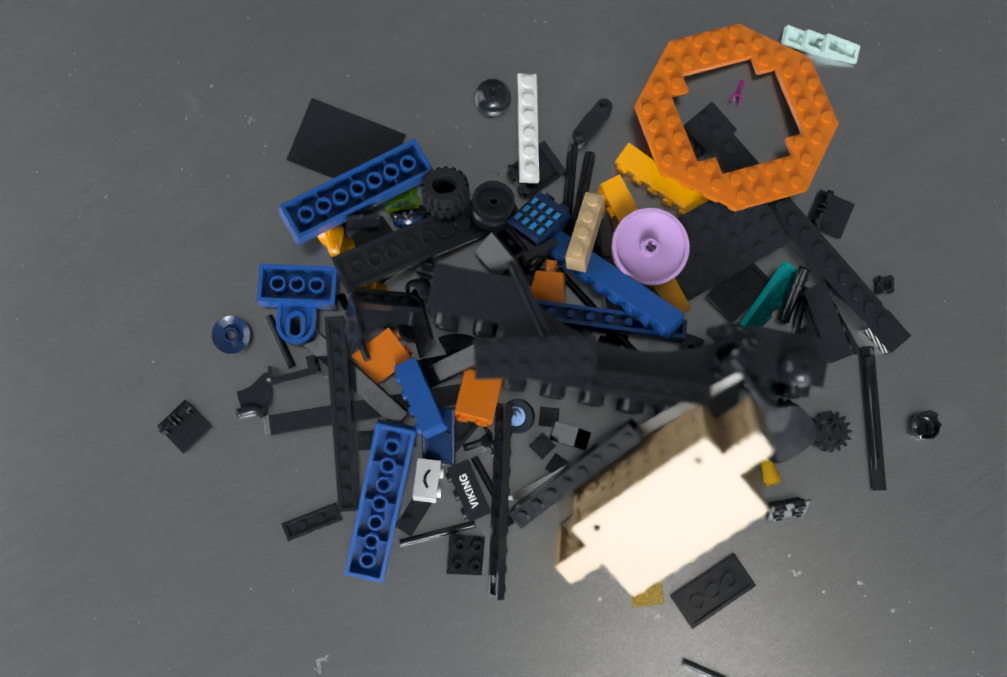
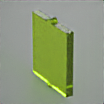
M411 188L383 202L385 212L419 208L418 200H420V197L417 195V188Z

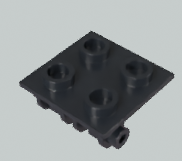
M820 189L808 219L817 229L841 238L855 204L835 196V192L832 190H827L826 192Z
M185 399L157 427L160 429L159 432L163 436L166 435L184 454L212 426Z
M796 497L786 499L785 503L783 500H780V504L779 501L769 502L767 504L768 511H766L769 512L767 521L773 520L778 522L787 517L800 518L806 514L811 499L804 500V498Z
M449 534L446 574L482 575L485 536Z

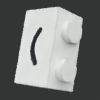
M418 458L413 489L414 501L436 503L437 498H441L442 486H439V478L443 479L444 467H441V461Z

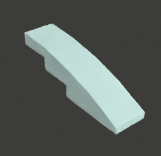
M790 25L784 27L781 44L789 48L851 64L857 63L860 45L829 33L822 35L809 29L803 31Z

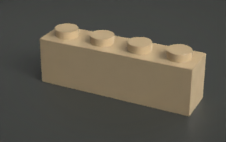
M585 192L566 254L567 269L586 273L605 210L604 195Z

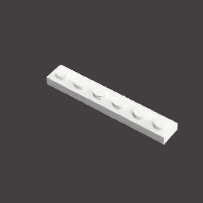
M518 73L519 183H538L537 75Z

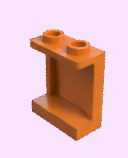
M387 328L366 344L371 360L364 361L360 350L354 353L352 357L361 369L380 385L383 383L382 381L395 372L394 366L411 359L410 355L413 352L407 344L403 346L399 342L401 337L395 329L391 331Z
M469 369L465 371L455 407V417L461 422H476V425L482 427L491 426L502 379L475 380V370Z

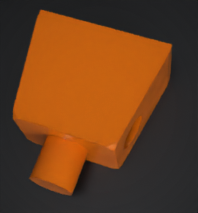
M546 260L545 271L536 270L531 287L532 294L536 300L567 303L565 273L556 272L557 260Z

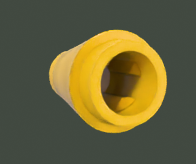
M768 458L760 460L763 483L766 484V487L781 483L780 478L782 476L775 464Z

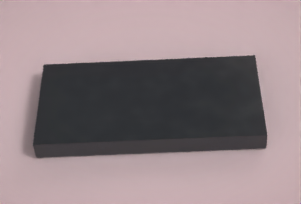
M732 553L674 592L670 597L691 629H694L754 588L756 584L735 553Z

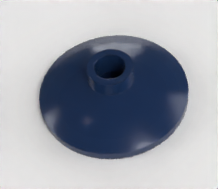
M225 316L219 319L212 329V341L215 347L223 353H238L249 343V326L243 319L237 316ZM231 332H235L236 334L235 338L233 339L229 337V334Z

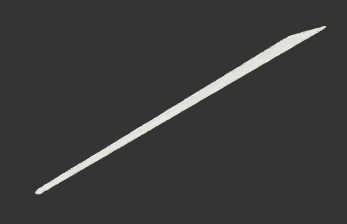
M735 373L713 385L711 397L741 380L742 374ZM680 403L639 425L644 431L643 436L696 405ZM562 468L508 496V500H521Z

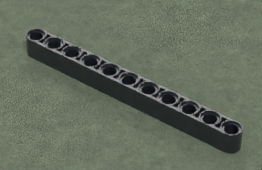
M461 384L431 388L438 406L456 405ZM402 394L390 395L408 411L410 404L404 400ZM365 400L351 402L352 422L383 417ZM331 405L263 416L266 436L332 425Z

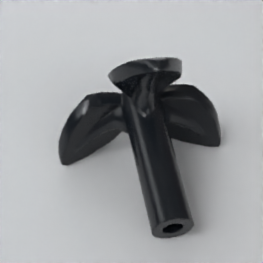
M483 427L486 434L480 439L463 444L465 452L482 446L490 447L491 457L494 456L493 434L488 427Z

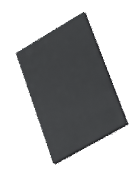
M311 98L286 160L330 178H335L402 145L406 134Z

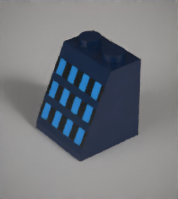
M539 191L508 219L507 223L517 235L537 247L554 238L560 230L563 231L572 219V215L569 212L570 208L565 204H558L550 194L546 193L544 195Z

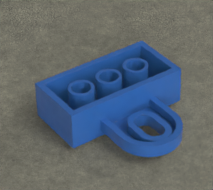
M260 263L257 289L258 304L260 307H278L276 328L278 334L285 342L293 345L307 342L312 338L316 330L317 309L337 310L339 275L336 268L332 266ZM294 317L302 319L301 332L298 335H292L290 332L291 321Z

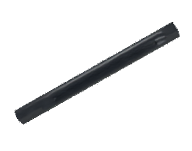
M874 346L861 347L872 489L873 491L887 490L876 358Z

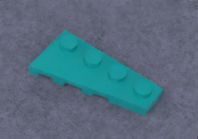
M783 261L744 316L740 325H743L745 328L750 325L763 327L772 318V313L783 307V302L789 293L790 283L794 280L797 269L788 262Z

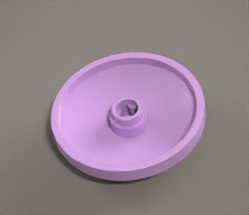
M643 208L630 213L618 224L612 237L611 252L617 268L644 286L661 285L672 280L682 271L689 256L690 246L685 228L675 216L657 208Z

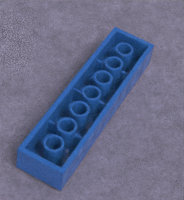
M414 138L279 205L278 213L298 246L346 222V215H360L421 184L425 174L429 175V171H434Z
M378 419L376 423L344 575L383 583L416 434L415 426Z

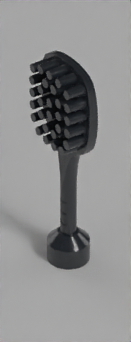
M737 338L726 339L714 348L712 359L721 372L725 374H742L740 381L758 407L763 411L773 452L767 458L773 463H783L794 458L815 441L817 429L814 422L801 406L790 399L784 401L782 398H778L776 403L769 398L746 368L750 356L742 342Z

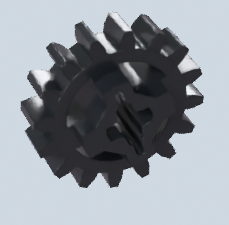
M827 411V415L824 412H820V418L814 416L816 421L814 424L817 429L814 446H822L821 451H826L828 448V451L833 453L834 448L837 451H841L840 445L846 447L845 440H851L847 435L852 432V430L847 429V426L851 423L844 422L846 416L839 417V412H835L833 415L832 411ZM830 418L827 424H821V422ZM827 428H831L834 432L833 435H829ZM818 431L821 433L822 439H820ZM834 439H840L837 443L830 445Z

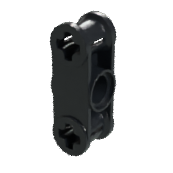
M606 98L598 100L593 108L587 112L572 133V145L583 148L597 134L611 114L613 105L610 100ZM604 106L607 108L603 112L600 111V108H604ZM581 135L583 136V140H582V139H580L579 141L576 140L577 136H578V137H580Z

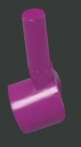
M740 80L735 94L730 97V103L735 96L739 99L737 105L741 103V91L745 83L744 80Z

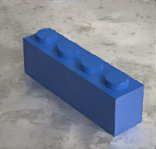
M413 357L394 366L396 374H394L395 380L398 385H402L403 390L401 394L404 400L410 404L408 411L412 418H416L417 423L415 427L419 435L423 434L426 439H429L447 430L448 427L418 360Z

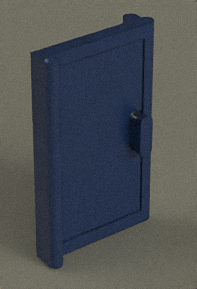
M439 406L448 429L429 439H426L422 434V459L437 460L443 464L455 465V407Z

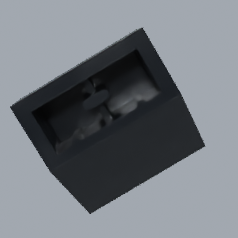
M507 225L505 228L491 232L477 248L475 254L490 273L506 276L510 274L507 262L516 259L521 267L522 256L529 249L511 227Z

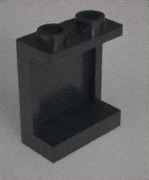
M545 140L538 144V183H519V160L507 166L508 172L506 174L511 182L515 181L519 186L517 188L518 192L522 197L526 196L528 200L537 192L543 191L566 174L565 168Z
M314 355L306 356L308 368L280 376L276 367L268 366V372H266L267 381L272 386L282 387L323 376L319 358Z

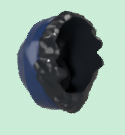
M406 202L404 205L400 203L397 207L392 208L390 217L394 225L401 229L427 218L426 207L423 205H411L409 202Z

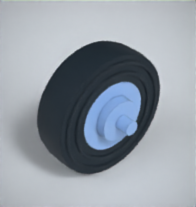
M522 399L508 401L507 403L512 404L513 409L512 433L521 434L528 431L535 421L533 407Z

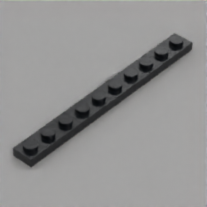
M345 316L324 317L338 511H358Z
M497 403L495 413L488 597L495 600H504L506 592L505 574L507 572L506 554L508 552L506 543L508 534L507 519L509 515L508 496L510 495L509 477L511 474L510 457L512 454L511 422L513 417L512 404Z

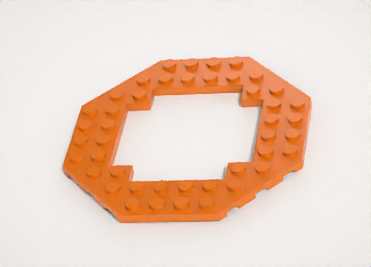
M739 23L669 41L634 106L659 174L665 178L669 177L677 181L679 185L691 191L693 189L703 194V197L716 203L718 201L728 206V209L734 212L806 192L839 124L811 58ZM750 59L756 75L771 71L775 72L801 134L785 139L790 156L722 174L716 157L697 162L672 98L688 93L684 76Z

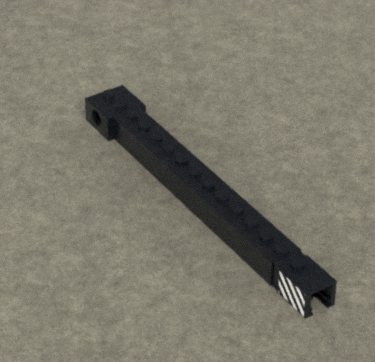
M713 101L683 125L690 143L693 146L697 145L701 149L704 159L708 156L711 158L716 157L719 167L724 173L760 164L734 135L737 131L736 127ZM790 197L767 202L790 241L787 245L821 283H826L830 287L832 296L856 323H859L862 330L884 355L891 354L911 337L909 332L889 310H886L880 299Z

